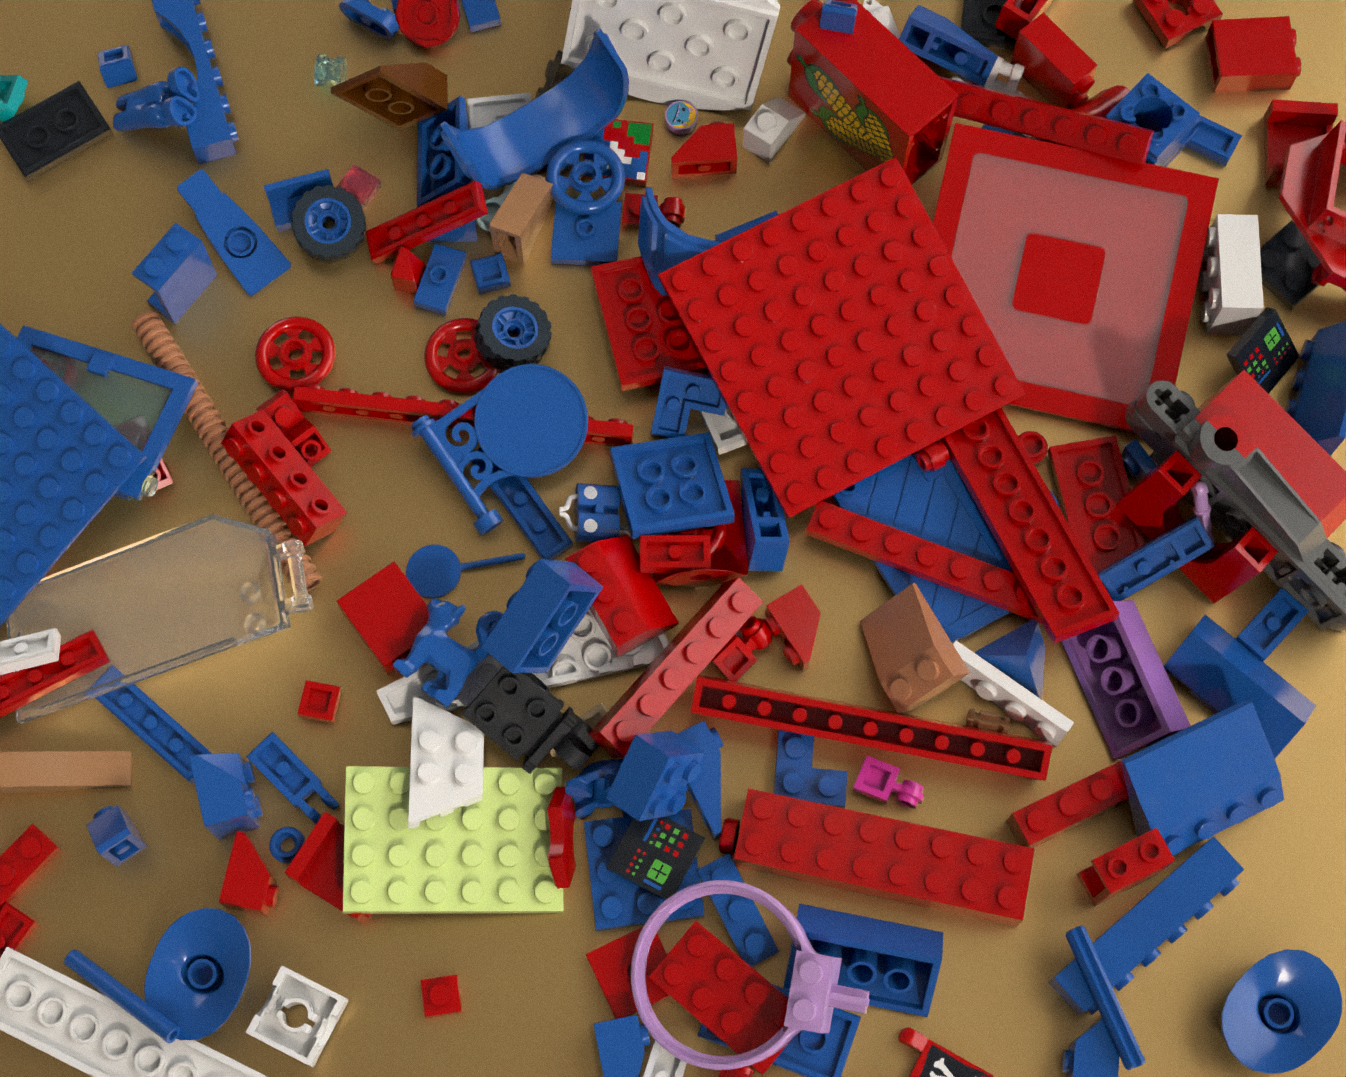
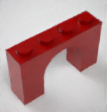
M1176 451L1134 484L1117 502L1116 506L1152 541L1184 522L1178 509V500L1191 489L1202 475ZM1251 527L1231 542H1213L1214 548L1184 564L1179 569L1215 604L1261 573L1278 551L1254 527Z

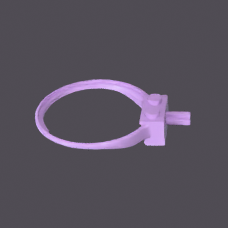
M712 880L688 886L670 896L652 913L645 923L635 944L632 956V994L635 1006L645 1027L652 1037L670 1054L686 1063L706 1069L730 1070L753 1065L777 1053L800 1031L829 1033L833 1008L866 1014L870 1001V991L838 985L842 958L817 953L810 944L800 922L788 908L765 891L737 881ZM713 894L739 895L765 906L786 927L795 947L801 948V951H796L784 1021L785 1027H782L771 1039L758 1048L731 1056H715L700 1053L677 1041L662 1026L655 1015L646 988L647 957L659 928L673 912L684 904L696 898Z

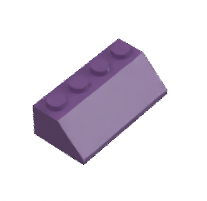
M1134 600L1113 601L1120 612L1117 620L1062 641L1114 760L1139 752L1191 726Z

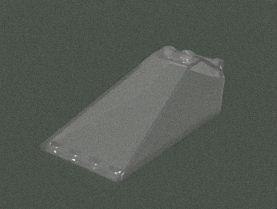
M213 513L42 578L7 618L8 639L57 628L61 635V646L93 629L110 662L15 710L17 722L23 724L290 628V614L308 612L314 607L312 596L307 592L302 555L305 553L303 542L301 540H289L278 544L277 539L269 529L220 517ZM288 558L293 597L286 599L280 562Z

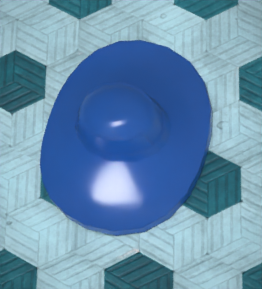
M203 908L181 916L169 926L161 937L146 973L144 985L145 1002L180 1028L178 1040H200L215 1033L230 1018L237 1007L246 986L251 967V943L245 927L234 915L221 909Z
M1286 949L1269 954L1246 971L1226 997L1221 1012V1033L1228 1050L1240 1064L1252 1071L1263 1074H1281L1305 1064L1330 1040L1339 1025L1342 1014V996L1339 984L1332 970L1320 958L1304 950Z

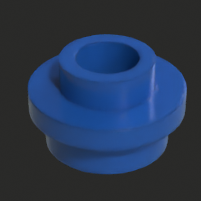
M283 827L272 835L269 849L277 861L288 864L292 862L306 840L298 829ZM286 840H293L294 848L289 852L283 851V843Z

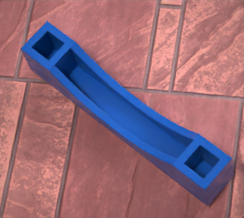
M152 0L161 28L174 35L185 45L195 59L200 99L198 102L193 103L197 109L196 119L190 125H187L186 128L198 164L236 155L234 142L239 141L234 121L229 123L227 121L226 114L231 113V108L226 94L220 95L218 89L219 86L224 84L219 67H212L210 59L216 58L211 39H204L203 32L208 31L207 23L203 12L197 13L195 5L201 4L200 0Z

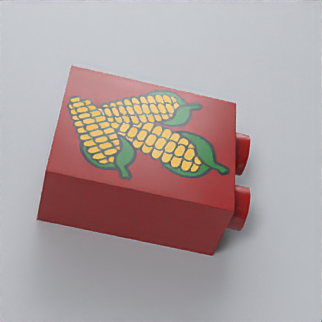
M820 0L809 1L798 11L790 26L795 36L793 49L787 58V63L791 66L788 97L866 171L897 157L911 185H913L943 158L958 94L857 0H835L857 4L858 11L853 34L819 28L823 3Z

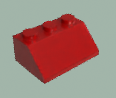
M628 536L595 541L565 558V561L574 562L603 586V589L589 609L617 658L679 625L677 618L651 574L640 573V556Z

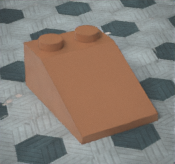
M916 583L909 585L860 621L880 684L898 714L917 710L970 673Z

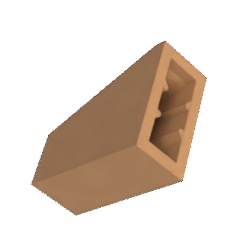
M525 173L520 175L489 225L494 254L502 253L503 258L525 265L553 203L554 198L551 195L553 183L547 182L546 178L540 175L530 176Z

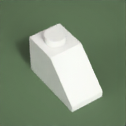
M779 96L763 103L744 127L742 147L770 163L805 117L806 113Z

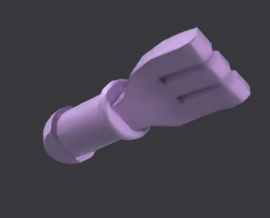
M1197 481L1191 487L1194 498L1193 511L1211 541L1214 542L1209 514L1211 506L1209 505L1207 494L1209 490L1205 482Z

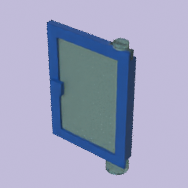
M23 325L17 339L147 457L114 496L129 501L133 499L141 502L143 496L152 497L158 487V479L153 477L198 385L196 379Z

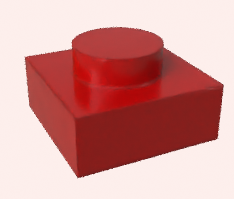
M306 680L297 713L298 716L334 724L342 693L341 687Z
M457 974L421 980L425 1018L463 1013Z

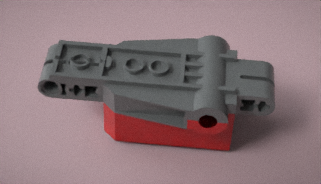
M1245 370L1211 395L1199 408L1195 406L1193 398L1188 393L1180 391L1171 382L1162 380L1151 384L1128 405L1125 417L1128 425L1154 451L1150 457L1156 462V465L1158 466L1174 452L1178 451L1202 475L1198 481L1205 482L1209 492L1207 494L1208 502L1211 506L1209 513L1211 524L1230 541H1233L1248 529L1254 527L1278 551L1263 571L1280 588L1287 591L1309 610L1306 615L1322 631L1327 628L1335 631L1346 630V554L1339 545L1327 539L1346 520V471ZM1190 489L1183 498L1194 507L1193 492Z

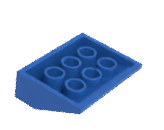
M1346 321L1319 329L1311 341L1305 340L1299 357L1304 360L1302 370L1297 369L1291 388L1296 389L1294 399H1289L1285 407V411L1330 456L1346 437Z
M1249 698L1121 760L1136 836L1139 837L1157 828L1172 855H1176L1182 850L1208 839L1235 824L1241 823L1245 819L1284 800L1280 772L1253 702Z

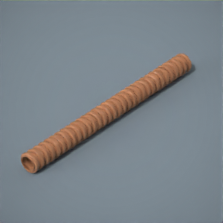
M147 311L141 313L133 320L131 328L136 332L137 338L141 340V344L151 357L153 364L157 365L156 367L194 378L198 382L184 414L187 415L188 421L193 423V429L198 431V437L203 440L204 447L208 448V453L213 457L214 463L219 465L218 469L224 474L225 481L229 482V487L234 491L235 497L240 499V505L245 508L246 515L251 516L250 521L256 525V531L262 533L261 539L267 542L266 547L272 551V557L278 559L277 565L283 568V575L288 577L290 585H294L293 591L296 594H304L313 590L322 580L321 574L315 573L317 568L314 564H310L311 558L305 555L306 550L300 546L299 539L294 538L295 535L291 533L288 525L276 510L270 507L267 499L255 484L249 481L246 473L234 458L228 455L225 447L221 444L229 427H226V422L221 418L220 412L216 410V405L211 401V397L205 393L204 386L200 385L199 378L195 377L194 370L190 368L189 362L185 360L184 354L180 352L179 346L175 344L174 338L160 319L158 312Z

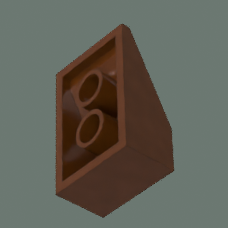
M426 62L381 65L331 87V94L397 130L448 110L447 74Z

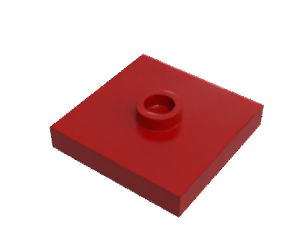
M643 927L586 954L615 1019L629 1017L638 1013L631 987V963L635 944ZM657 933L650 946L646 962V988L651 1006L669 998L665 992L648 979L667 956Z

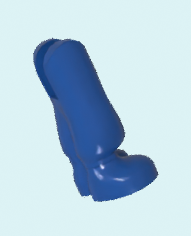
M177 67L170 70L167 82L159 81L118 97L116 107L122 112L114 115L113 128L116 131L123 132L142 128L162 129L171 126L179 128L190 125L197 116V109L192 103L198 102L200 99L198 84L193 73L185 67Z

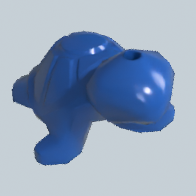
M625 757L623 759L593 762L584 768L578 776L565 782V793L573 797L576 803L575 815L579 819L589 816L595 807L607 808L616 806L607 800L606 796ZM620 809L622 811L623 817L631 816L622 809Z

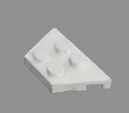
M413 697L408 809V828L412 829L420 826V822L436 815L443 817L454 812L460 806L467 807L479 802L483 796L484 733L472 723L416 697Z

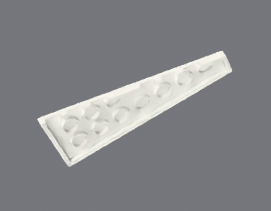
M589 609L548 672L533 674L550 689L649 666L669 644V641L663 633L617 658ZM476 641L466 646V648L474 649L479 643ZM489 654L467 676L461 692L447 708L421 689L426 681H433L437 677L438 670L430 664L419 669L408 678L403 677L376 692L392 725L412 721L413 697L427 701L447 712L467 708L503 665Z

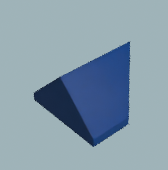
M1035 619L1030 620L975 652L979 657L1041 700L1043 699L1045 644L1039 624Z

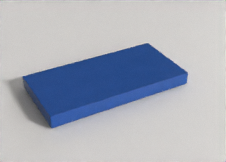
M772 984L789 998L790 990ZM833 1008L829 1033L800 1031L792 1038L771 1065L803 1077H841L861 1017L838 1008ZM701 1024L697 1037L729 1048Z

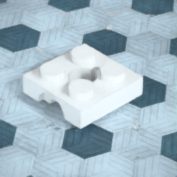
M281 966L272 982V989L262 1009L255 1014L245 1033L313 1068L349 1000ZM294 1005H305L308 1010V1019L315 1022V1025L311 1027L304 1023V1025L298 1028L289 1027L286 1022L287 1014L282 1012L283 1008L290 1009Z

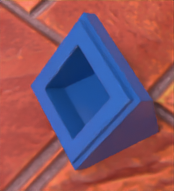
M825 0L819 28L853 34L858 11L857 4Z

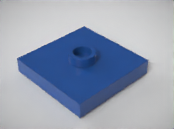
M556 202L551 263L596 266L618 261L622 202H615L608 209L589 215L570 212Z

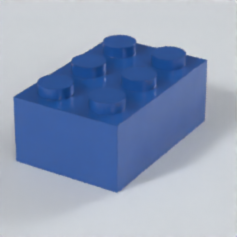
M539 559L528 569L526 580L519 591L509 598L506 604L507 609L500 620L490 627L487 633L488 638L482 648L511 673H547L603 589V586L574 562Z

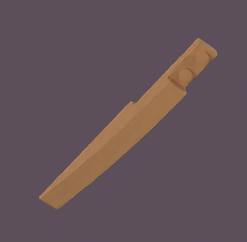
M0 752V794L132 787L133 752Z

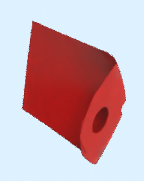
M724 480L735 518L734 523H728V533L723 546L711 557V569L691 570L681 573H653L655 583L691 588L712 587L723 584L725 581L738 577L743 578L748 575L749 563L739 480ZM714 526L704 527V530L714 529Z

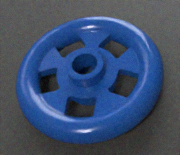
M579 140L563 146L554 154L547 168L546 181L553 183L551 195L560 206L573 213L589 215L604 211L617 201L625 185V170L618 155L605 144L593 140ZM579 154H594V162H579ZM563 164L572 166L568 178L560 175ZM609 165L612 177L603 179L600 167ZM589 175L592 180L590 182H582L580 177ZM570 186L581 193L577 199L565 193ZM601 187L605 194L594 200L589 193Z

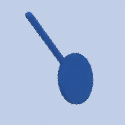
M427 545L417 550L409 559L406 567V577L420 596L430 599L440 598L454 590L460 580L462 570L523 560L526 555L518 553L460 564L456 554L449 548L442 545Z

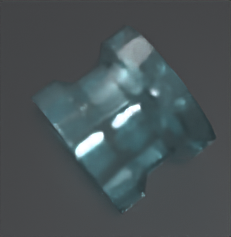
M319 53L314 68L315 85L324 86L331 84L335 86L346 81V57L338 56L334 59L329 58L327 54Z

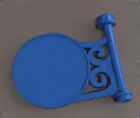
M526 364L512 367L500 373L486 388L438 421L430 419L428 415H425L416 420L410 427L413 430L411 433L413 438L422 437L478 519L473 525L479 534L483 536L500 525L504 520L496 509L489 512L480 498L482 493L493 483L504 478L515 476L538 478L554 474L565 468L575 459L583 447L588 432V411L582 394L567 376L548 366ZM477 405L475 410V428L469 423L461 422L452 429V437L457 442H462V438L459 435L460 431L466 430L470 437L468 443L463 446H454L449 443L446 437L448 426ZM478 442L484 453L480 451H473L477 446ZM480 459L486 463V469L482 473H478L480 469L478 465L471 467V475L477 480H482L473 489L464 475V470L471 461ZM493 463L502 470L492 473Z

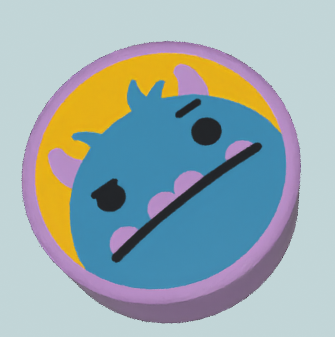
M687 101L671 103L665 112L667 128L677 135H685L692 132L697 125L696 108Z

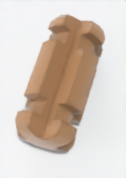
M970 709L966 718V726L1008 733L1010 717L1005 715L1002 718L997 713L982 710L977 713L975 709Z

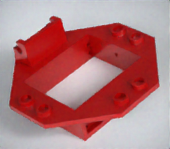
M1341 120L1328 134L1288 147L1278 199L1321 262L1313 270L1311 283L1323 287L1331 283L1346 292V212L1333 207L1340 163L1346 166V122Z

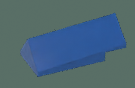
M462 96L449 102L448 110L418 122L417 207L473 182V180L464 175L440 135V132L443 131L440 124L444 121L457 129L469 130L466 101ZM476 219L429 241H478Z
M1206 614L1164 665L1168 673L1190 689L1188 692L1190 696L1214 714L1249 698L1253 702L1274 759L1306 724L1316 707L1313 702Z

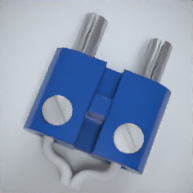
M577 483L575 494L567 498L565 506L559 507V516L564 517L568 528L574 531L576 542L593 543L621 536L632 538L629 526L620 525L618 509L623 503L618 486ZM573 499L574 512H576L574 525L571 523L570 516L564 512L570 508Z

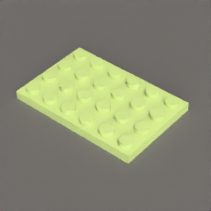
M346 766L343 914L563 913V888L557 889V886H555L548 861L550 823L547 812L555 788L562 787V768H535L529 774L523 768L483 767V796L481 801L467 807L460 806L454 812L443 817L436 815L420 822V826L412 829L408 828L410 767Z

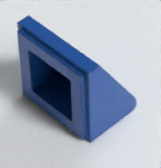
M129 45L97 53L99 69L106 87L111 88L137 80Z

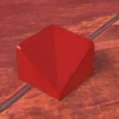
M405 247L399 248L390 276L395 290L416 295L426 265Z

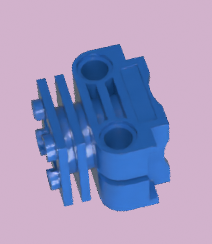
M1149 73L1105 117L1154 130L1145 163L1167 167L1182 152L1185 144L1195 135L1201 123V120L1197 118L1200 114L1197 110Z

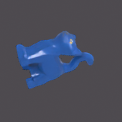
M434 598L427 605L428 623L416 635L409 655L405 660L397 659L392 666L406 678L416 673L426 662L438 670L437 677L433 681H426L421 689L447 708L461 692L467 676L471 674L482 660L489 656V653L482 646L488 638L487 633L490 627L500 620L503 613L491 611L479 618L476 627L479 645L474 649H468L447 636V632L458 625L466 607L463 604L457 607L448 601Z

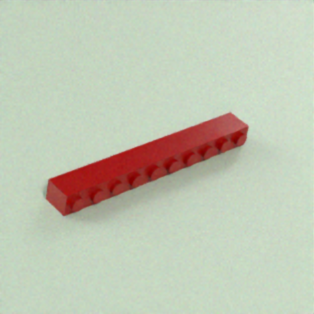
M700 674L696 680L691 713L1043 781L1047 779L1053 747L1051 743L1044 740L909 714H898V712Z

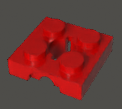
M1133 0L1165 49L1180 42L1191 30L1201 26L1205 30L1210 27L1212 20H1221L1223 16L1214 0ZM1168 2L1182 6L1185 14L1179 10H1172Z

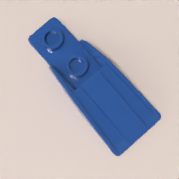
M204 170L197 171L177 186L178 193L194 211L196 221L210 245L249 296L255 295L291 268V263L261 228L225 193L222 194Z

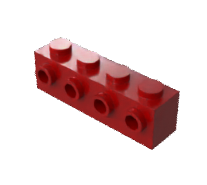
M260 410L231 424L221 444L225 447L228 455L234 458L246 473L249 481L255 484L267 499L270 507L276 510L288 525L291 533L306 547L335 532L346 516V510L264 410Z

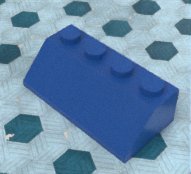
M799 904L796 918L803 927L813 949L822 955L842 958L838 985L870 991V1006L928 1017L942 962L943 932ZM793 940L791 941L783 986L786 989H790L796 951H801V948L795 947Z

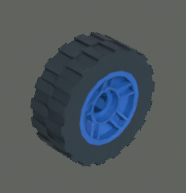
M326 185L325 187L316 186L313 190L306 191L303 197L297 200L295 210H292L291 227L299 246L312 258L316 257L324 262L325 260L336 262L338 259L350 257L349 254L359 249V244L365 238L366 221L360 202L356 200L351 192L348 193L344 188H336L333 185ZM328 216L335 222L334 227L331 229L323 227Z
M510 294V296L502 295L496 300H491L488 302L487 307L483 308L475 328L474 341L477 343V351L482 354L485 362L488 361L492 364V367L502 369L503 371L519 365L538 364L546 352L552 332H550L551 322L548 321L545 310H542L538 303L530 301L529 298L525 296L519 297L516 294ZM513 332H516L517 336L511 337L509 334H513Z

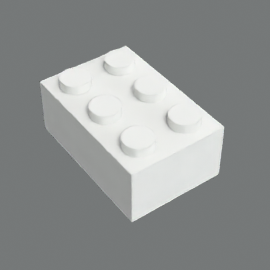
M1217 214L1211 227L1208 229L1202 257L1203 271L1200 273L1199 289L1204 291L1205 302L1201 306V321L1206 322L1207 334L1243 335L1264 308L1258 215Z

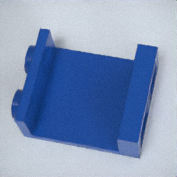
M175 223L135 268L132 275L155 291L147 300L149 306L176 324L216 278L217 273L202 240Z

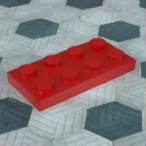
M1116 435L1049 447L1048 456L1063 515L1096 573L1145 545L1142 531L1116 506L1117 502L1130 490Z
M697 921L691 925L648 978L737 1055L758 1048L771 1039L782 1027H785L784 1021L788 997ZM786 1046L767 1059L750 1066L763 1076Z

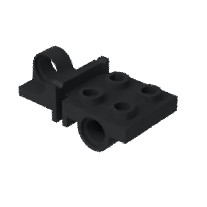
M502 666L462 713V716L515 760H518L522 754H525L526 757L523 760L522 768L529 774L552 748L568 765L576 770H580L599 747L588 735L593 728L578 717L570 706L564 713L560 712L564 706V701L558 700L553 696L549 688L533 673H511L506 667Z

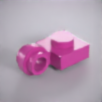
M868 755L866 756L853 791L884 804H887L891 792H894L898 795L896 798L898 803L913 809L916 808L917 804H921L924 799V794L922 793L924 787L911 780H904L902 784L896 782L900 768Z

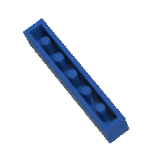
M1212 837L1092 943L1112 988L1115 987L1117 991H1120L1135 977L1130 971L1139 963L1147 967L1161 954L1157 949L1158 946L1166 939L1171 944L1188 930L1183 925L1192 916L1199 920L1214 907L1210 902L1214 896L1220 892L1225 897L1240 884L1236 877L1244 871L1243 867L1215 837ZM1076 958L1048 982L1077 1016L1086 1011L1091 1015L1098 1011V1007Z

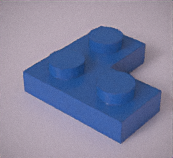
M668 366L664 367L651 434L668 438L685 436L691 409L724 416L726 403L710 375Z
M779 730L774 794L845 808L847 771L812 768L814 736Z

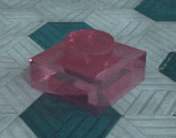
M353 164L336 188L342 187L346 192H351L356 200L360 202L364 211L382 187V183L377 177Z

